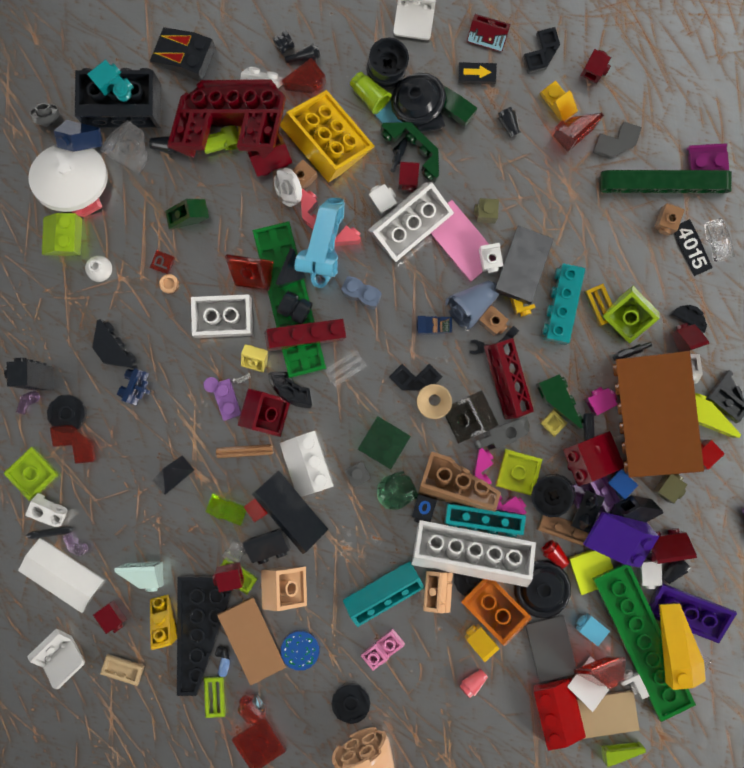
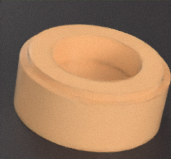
M166 274L159 281L160 289L167 294H173L179 289V280L174 275Z

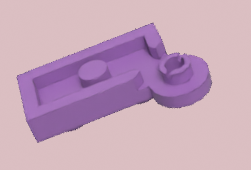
M207 378L203 384L207 392H214L223 421L240 416L241 409L231 379L218 382L216 378Z

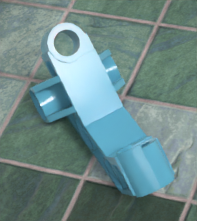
M329 198L319 207L309 247L300 251L295 259V270L310 273L312 284L318 288L324 287L338 273V255L335 251V239L339 224L344 219L345 202L341 198Z

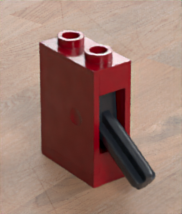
M585 413L583 415L584 441L563 449L568 461L567 468L569 471H572L577 486L594 482L624 468V463L611 432L608 431L595 436L594 415L592 413Z

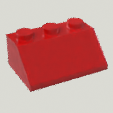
M572 678L533 685L548 751L567 748L586 737L577 697L567 687Z

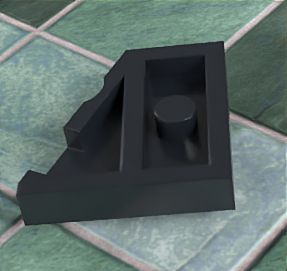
M728 370L706 400L712 402L732 421L739 423L744 417V397L740 387L736 386L731 377L733 373Z

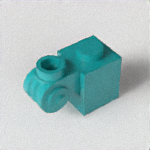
M105 59L87 74L105 96L113 90L118 100L124 102L130 99L131 89L134 87L127 78L123 80L119 76L121 71L114 63L110 65Z

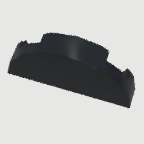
M684 305L671 312L670 316L684 324L688 323V326L695 324L702 333L706 331L707 323L703 315L704 313L698 307Z

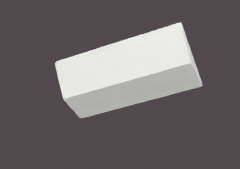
M39 538L25 555L18 570L81 613L85 611L104 582L103 578L42 538Z

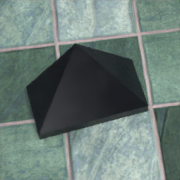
M292 248L289 250L276 281V285L279 288L306 278L304 272L295 270L297 255Z
M182 455L164 467L153 481L163 494L166 495L195 469Z

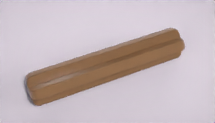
M271 444L216 448L217 458L273 454V446Z

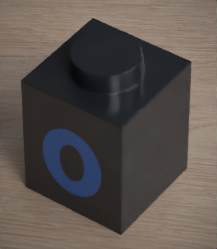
M417 493L411 513L414 521L417 523L420 520L431 522L437 500Z

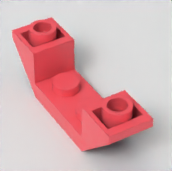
M302 188V219L313 230L317 216L315 214L311 216L310 214L318 206L317 196L310 190L306 192ZM346 225L337 235L335 246L359 244L361 242L360 232L354 227L350 229Z

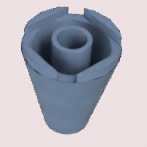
M488 280L455 293L446 299V306L450 305L451 308L448 312L459 326H466V330L475 325L499 296V293L494 292L496 283Z

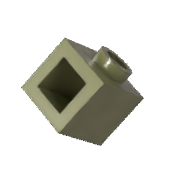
M480 198L478 203L474 205V215L477 216L476 222L495 224L498 219L499 199Z
M679 474L664 475L653 492L668 503L674 504L677 499H681L684 496L687 484L683 482L684 478Z

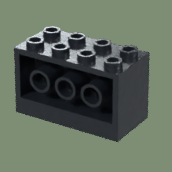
M83 68L82 70H75V117L80 123L100 129L161 128V83L153 70L149 68H140V70L120 69L121 74L119 76L123 80L127 78L134 87L131 89L130 99L124 102L117 99L113 90L106 96L100 91L87 75L93 69Z

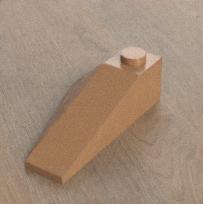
M431 451L418 494L439 501L496 512L501 492L484 480L472 475L468 469L459 466L452 458Z

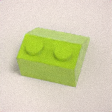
M54 213L43 217L42 255L81 256L82 218L76 213Z
M631 286L603 315L629 344L660 319L659 311L634 286Z

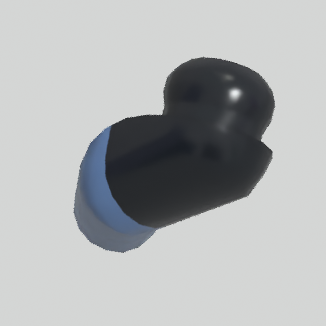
M218 646L215 652L216 657H221L218 675L226 677L230 665L229 650L225 646L224 648Z

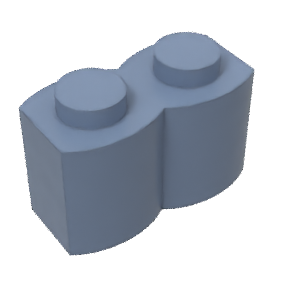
M347 276L341 288L345 297L359 301L364 307L369 309H376L382 297L381 292L377 288L364 285L362 281L351 276Z

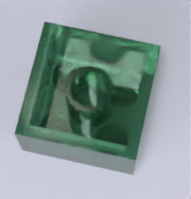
M377 416L357 450L391 470L411 436Z

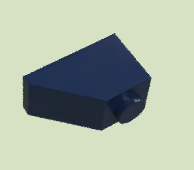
M66 120L54 130L57 147L75 152L103 145L101 131L98 127Z

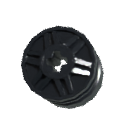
M388 37L381 38L371 47L366 68L367 75L383 89L394 88L403 80L409 62V54L405 45L395 38Z
M549 474L538 480L534 485L531 497L535 509L542 515L552 518L560 517L567 513L574 504L576 493L575 487L568 478L559 474ZM554 490H557V495L560 497H556L555 499L551 498L552 494L550 493V491L553 492Z

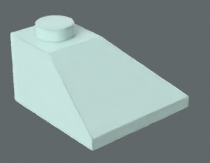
M163 562L124 563L114 568L115 573L139 589L146 588V592L158 591V588L163 586Z

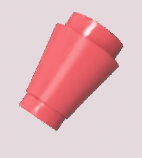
M479 669L462 680V684L459 687L467 697L471 698L476 696L488 676Z

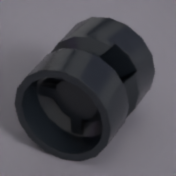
M288 290L280 302L277 313L286 318L291 316L294 322L303 324L310 313L313 303L306 299L299 300L297 294Z

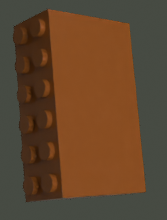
M690 351L616 359V364H613V372L615 377L618 376L615 391L617 396L620 395L621 403H617L618 415H622L623 419L619 426L620 434L625 436V441L622 442V452L627 454V461L624 462L625 473H629V478L704 472Z

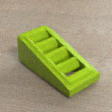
M640 742L601 746L603 762L607 767L646 753L645 747Z

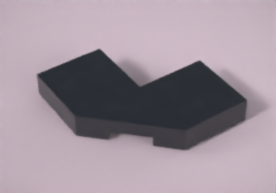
M556 27L537 31L536 35L541 50L525 53L523 56L528 74L545 70L560 46Z
M430 363L417 376L413 375L403 364L389 376L402 391H421L427 385L436 384L443 377Z

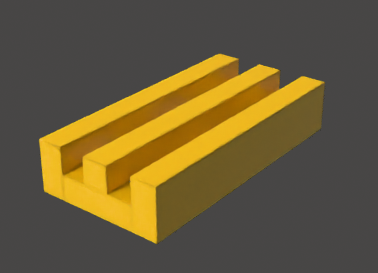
M604 284L584 292L599 326L609 322L606 319L603 321L591 293L593 292L604 315L607 311L597 290L600 289L608 309L613 305Z

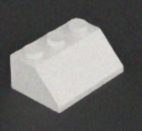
M316 431L279 443L294 489L301 497L334 486Z

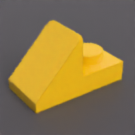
M556 80L540 92L541 97L562 123L578 112L572 92L569 90L565 93Z

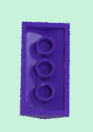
M663 583L653 593L649 603L655 619L661 621L659 604L680 603L692 633L716 643H720L737 615V612Z

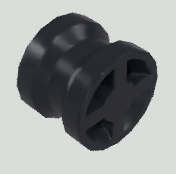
M286 30L280 36L272 38L281 55L287 49L295 47L293 40Z

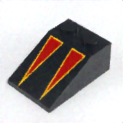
M163 27L150 63L201 81L205 77L216 47L213 39L195 32Z

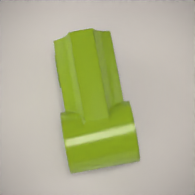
M227 126L222 128L220 132L210 134L204 150L205 153L209 154L223 149H237L239 139L237 127Z

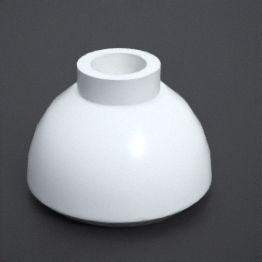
M93 256L87 261L85 271L91 280L103 282L110 277L112 264L104 256Z

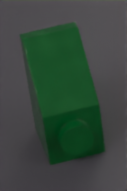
M185 199L165 211L169 229L198 224L209 218L205 199Z

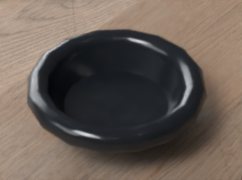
M419 72L408 75L393 90L391 97L392 112L398 120L411 122L413 125L418 126L430 122L439 115L444 107L446 99L444 85L437 77L430 73Z
M548 560L534 561L531 583L528 587L514 585V595L517 603L529 615L536 618H550L559 614L567 606L571 597V582L567 573L555 563Z

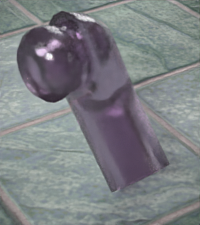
M30 391L20 397L16 412L25 415L28 406L40 400L39 393Z
M71 533L62 536L68 552L76 556H83V554L88 552V546L85 543L81 545L75 543Z

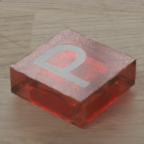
M156 250L150 268L164 274H169L175 257Z

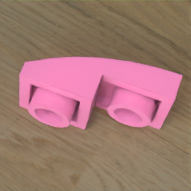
M391 629L363 652L361 657L374 671L386 662L391 655L404 647L405 643L395 630Z

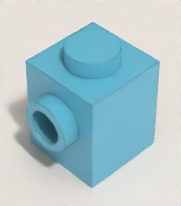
M588 613L582 615L576 623V629L596 646H599L610 632Z

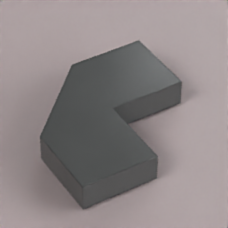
M623 122L618 138L600 133L593 153L613 158L635 147L642 127Z

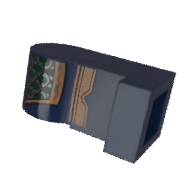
M417 316L416 318L417 335L452 333V317Z

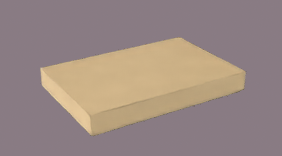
M632 689L606 693L593 712L577 698L586 734L584 739L640 730Z

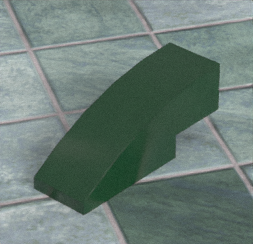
M444 86L446 99L441 112L448 118L452 117L465 127L476 114L478 108L453 90Z

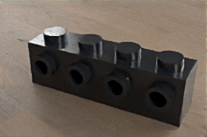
M14 358L13 362H6L4 376L7 379V387L33 391L54 390V367L47 366V363L27 358Z

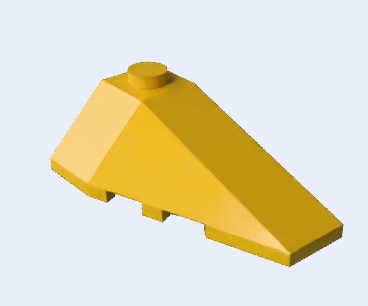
M680 603L659 604L665 683L673 690L695 688L706 681L705 666Z

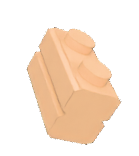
M426 571L423 611L434 613L450 612L453 573Z

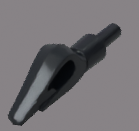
M406 137L392 150L394 157L392 159L391 172H395L397 165L401 162L408 140Z
M652 343L638 344L634 347L623 349L613 357V360L616 361V359L628 358L634 354L641 353L643 349L651 347Z

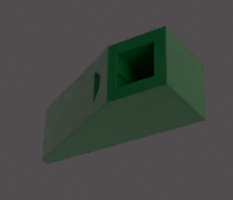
M559 374L536 384L545 404L555 410L576 429L583 428V418L580 412H576L574 407L576 405L575 399L572 395H569L566 389L568 384L564 377H561Z

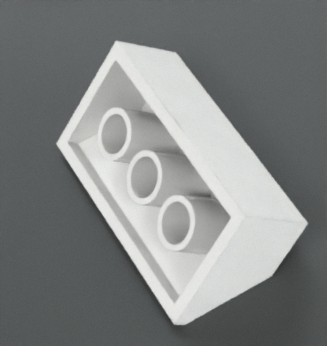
M424 182L369 228L368 232L378 245L397 262L452 216L454 212L434 184Z

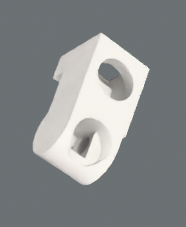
M37 493L31 500L25 516L50 526H62L68 510L62 505L54 504L44 499V495Z

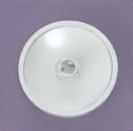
M56 144L47 148L36 157L31 165L28 179L34 196L42 205L55 211L71 212L89 206L101 196L107 184L108 173L103 158L95 149L91 148L73 152L58 148Z

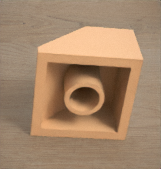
M306 567L262 569V609L282 611L307 606Z

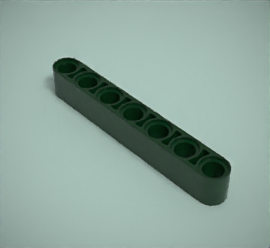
M605 170L601 172V192L729 193L732 192V171Z

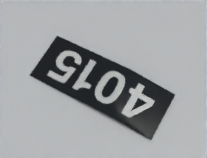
M691 220L680 223L678 231L674 234L693 275L696 276L712 269L713 267Z

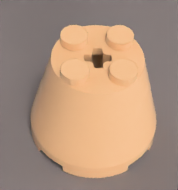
M376 727L365 728L351 734V739L342 747L338 745L332 755V763L335 768H395L389 738L385 731H379Z

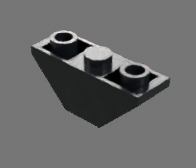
M97 320L92 348L101 361L107 365L137 368L138 366L135 363L137 359L131 352L126 351L124 348L126 344L120 336L116 337L113 332L115 330L113 325L109 321Z
M631 495L614 504L609 514L648 522L663 514V510L653 499Z

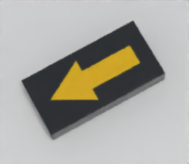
M459 62L458 83L496 84L497 63Z

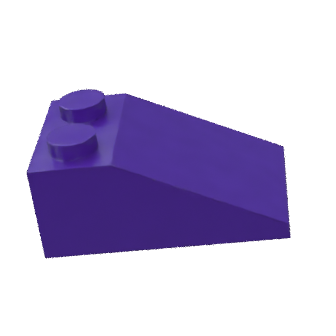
M602 512L583 544L624 565L640 568L658 540L659 535L647 522Z

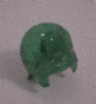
M404 471L384 477L377 485L378 501L388 510L402 509L411 501L417 499L418 493L415 485L409 476L402 475L405 474Z

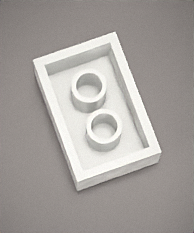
M250 295L191 297L193 337L253 336L252 297Z

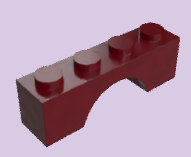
M343 319L270 328L264 332L267 351L287 349L311 343L343 341L346 338Z

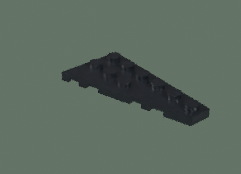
M213 576L177 577V696L198 695L221 626L217 614L226 610L232 590L219 592L218 586H214Z

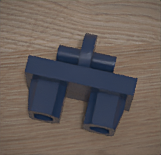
M136 368L134 370L127 369L124 379L129 380L127 387H119L117 395L122 398L121 401L137 406L139 399L142 400L144 393L150 394L151 391L146 389L148 384L146 380L149 373Z

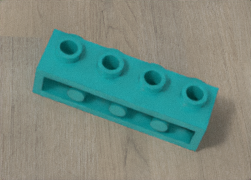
M565 263L556 268L554 279H557L555 287L552 286L550 292L552 303L548 305L546 316H549L547 324L544 323L542 329L544 340L564 345L570 343L586 268Z
M446 503L444 523L448 524V526L458 528L464 526L474 531L485 529L486 533L498 535V532H505V536L516 538L517 534L524 535L526 515L499 510L494 512Z
M411 561L343 599L347 612L357 627L425 588L414 566L411 565Z

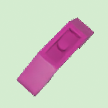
M479 448L476 454L473 475L490 485L492 482L486 474L482 475L481 472L493 465L491 461L493 456L488 449ZM500 495L496 510L522 515L527 513L524 509L527 506L521 497L511 496L501 503L500 501L503 498Z

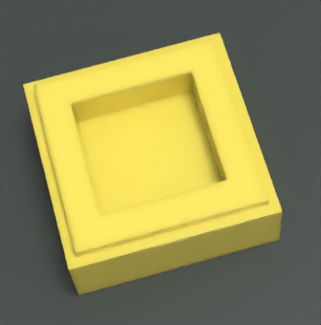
M552 410L540 424L555 437L568 422L555 410Z

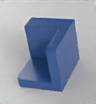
M620 469L615 472L616 474L608 484L616 491L619 498L626 499L638 487V484Z

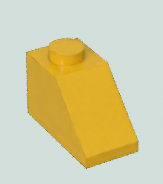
M480 624L472 625L466 631L467 635L465 638L484 662L500 649L494 639Z

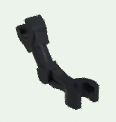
M513 326L498 342L513 338L519 330ZM471 340L470 344H476L478 349L476 351L470 350V354L484 353V346L489 344H484V342L478 340Z

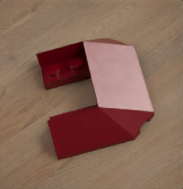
M271 79L201 80L196 84L197 88L189 94L187 92L180 97L167 144L168 148L194 158L196 150H205L211 126H242L237 143L239 151H258L262 159H264L274 150L286 97Z

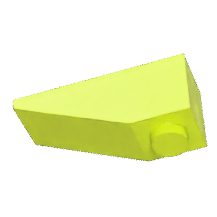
M695 393L699 425L731 438H740L741 434L712 402L706 400V396Z

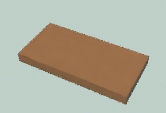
M254 597L217 614L250 686L286 668Z

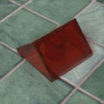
M226 254L225 259L235 286L269 291L274 261Z

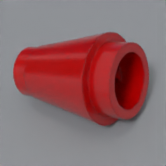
M550 540L541 549L543 556L561 569L565 568L570 562L558 542Z

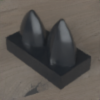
M585 490L571 526L590 533L605 497Z

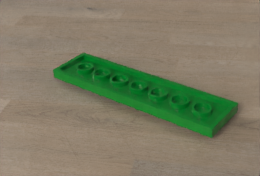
M621 564L592 578L635 671L640 675L649 694L648 698L659 721L663 722L696 706L689 689L673 690L665 683L662 632L631 566Z

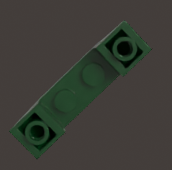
M411 122L383 123L380 131L386 141H391L394 144L403 134H406V139L411 144L415 143L423 156L429 157L422 166V175L428 181L432 180L435 183L439 177L438 148Z

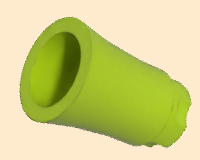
M358 72L350 81L349 85L373 114L379 113L392 97L390 92L383 89L362 72Z

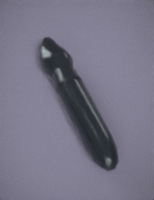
M63 526L40 531L36 530L28 533L26 537L28 539H38L68 534L74 528Z

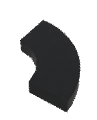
M269 372V381L275 392L282 399L297 407H312L309 388L297 385L289 378L288 372Z

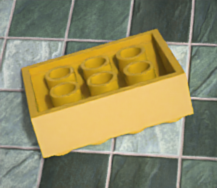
M327 90L287 111L280 124L281 128L328 183L342 175L375 147Z

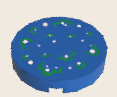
M296 630L290 633L284 639L281 646V656L284 663L294 670L311 668L316 663L320 653L317 638L305 630Z

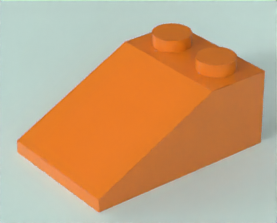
M483 579L461 601L503 646H506L532 619L493 580Z

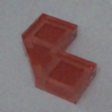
M72 425L52 426L50 428L53 447L72 445L75 464L95 462L94 444L91 439L82 435Z

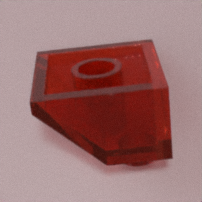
M601 112L570 117L566 122L562 120L555 127L556 131L553 137L569 152L596 128L604 114Z
M606 656L573 670L575 674L586 680L610 689L618 686V682L624 680L626 660L625 657Z

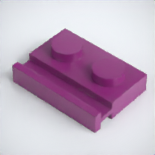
M727 143L690 145L687 147L689 151V170H729Z

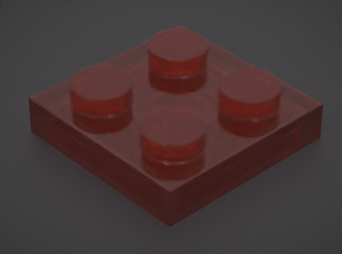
M266 716L232 738V742L249 768H262L287 750Z

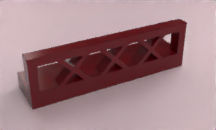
M510 338L484 346L505 420L520 418L534 412L514 339ZM505 344L509 346V355L505 354L503 347ZM511 363L515 367L514 374L510 372L509 366ZM516 382H518L520 385L519 392H517L515 389ZM521 400L524 401L526 406L524 411L520 407Z

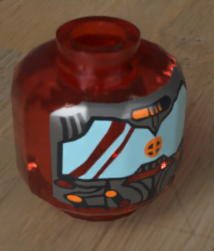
M246 694L239 700L240 705L237 712L247 724L254 723L256 725L265 718L267 706L257 694Z

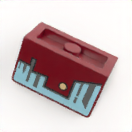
M474 14L467 42L502 52L511 24Z

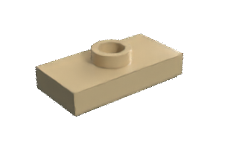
M107 654L100 674L138 686L145 665Z

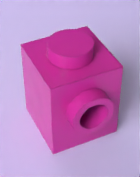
M602 387L591 391V396L584 399L594 416H598L617 406V396L609 388L602 389Z

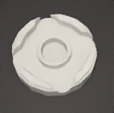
M289 168L277 170V175L274 176V187L279 198L282 197L284 200L282 201L283 204L289 207L299 204L302 198V188L298 177Z

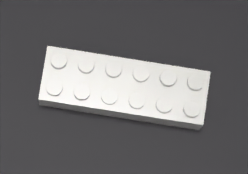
M420 520L417 527L411 565L528 587L533 579L536 542Z

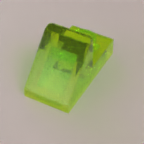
M212 494L205 511L219 520L224 519L239 526L242 525L247 513L244 505L216 494Z

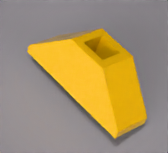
M169 594L150 599L151 649L154 650L172 645L177 640V623Z

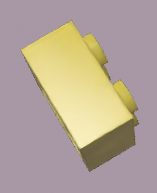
M245 344L241 353V366L264 373L268 360V351Z

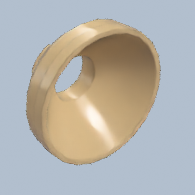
M427 385L421 389L417 396V407L421 414L427 418H442L451 409V394L442 385ZM433 394L440 397V403L437 405H432L429 402V397Z

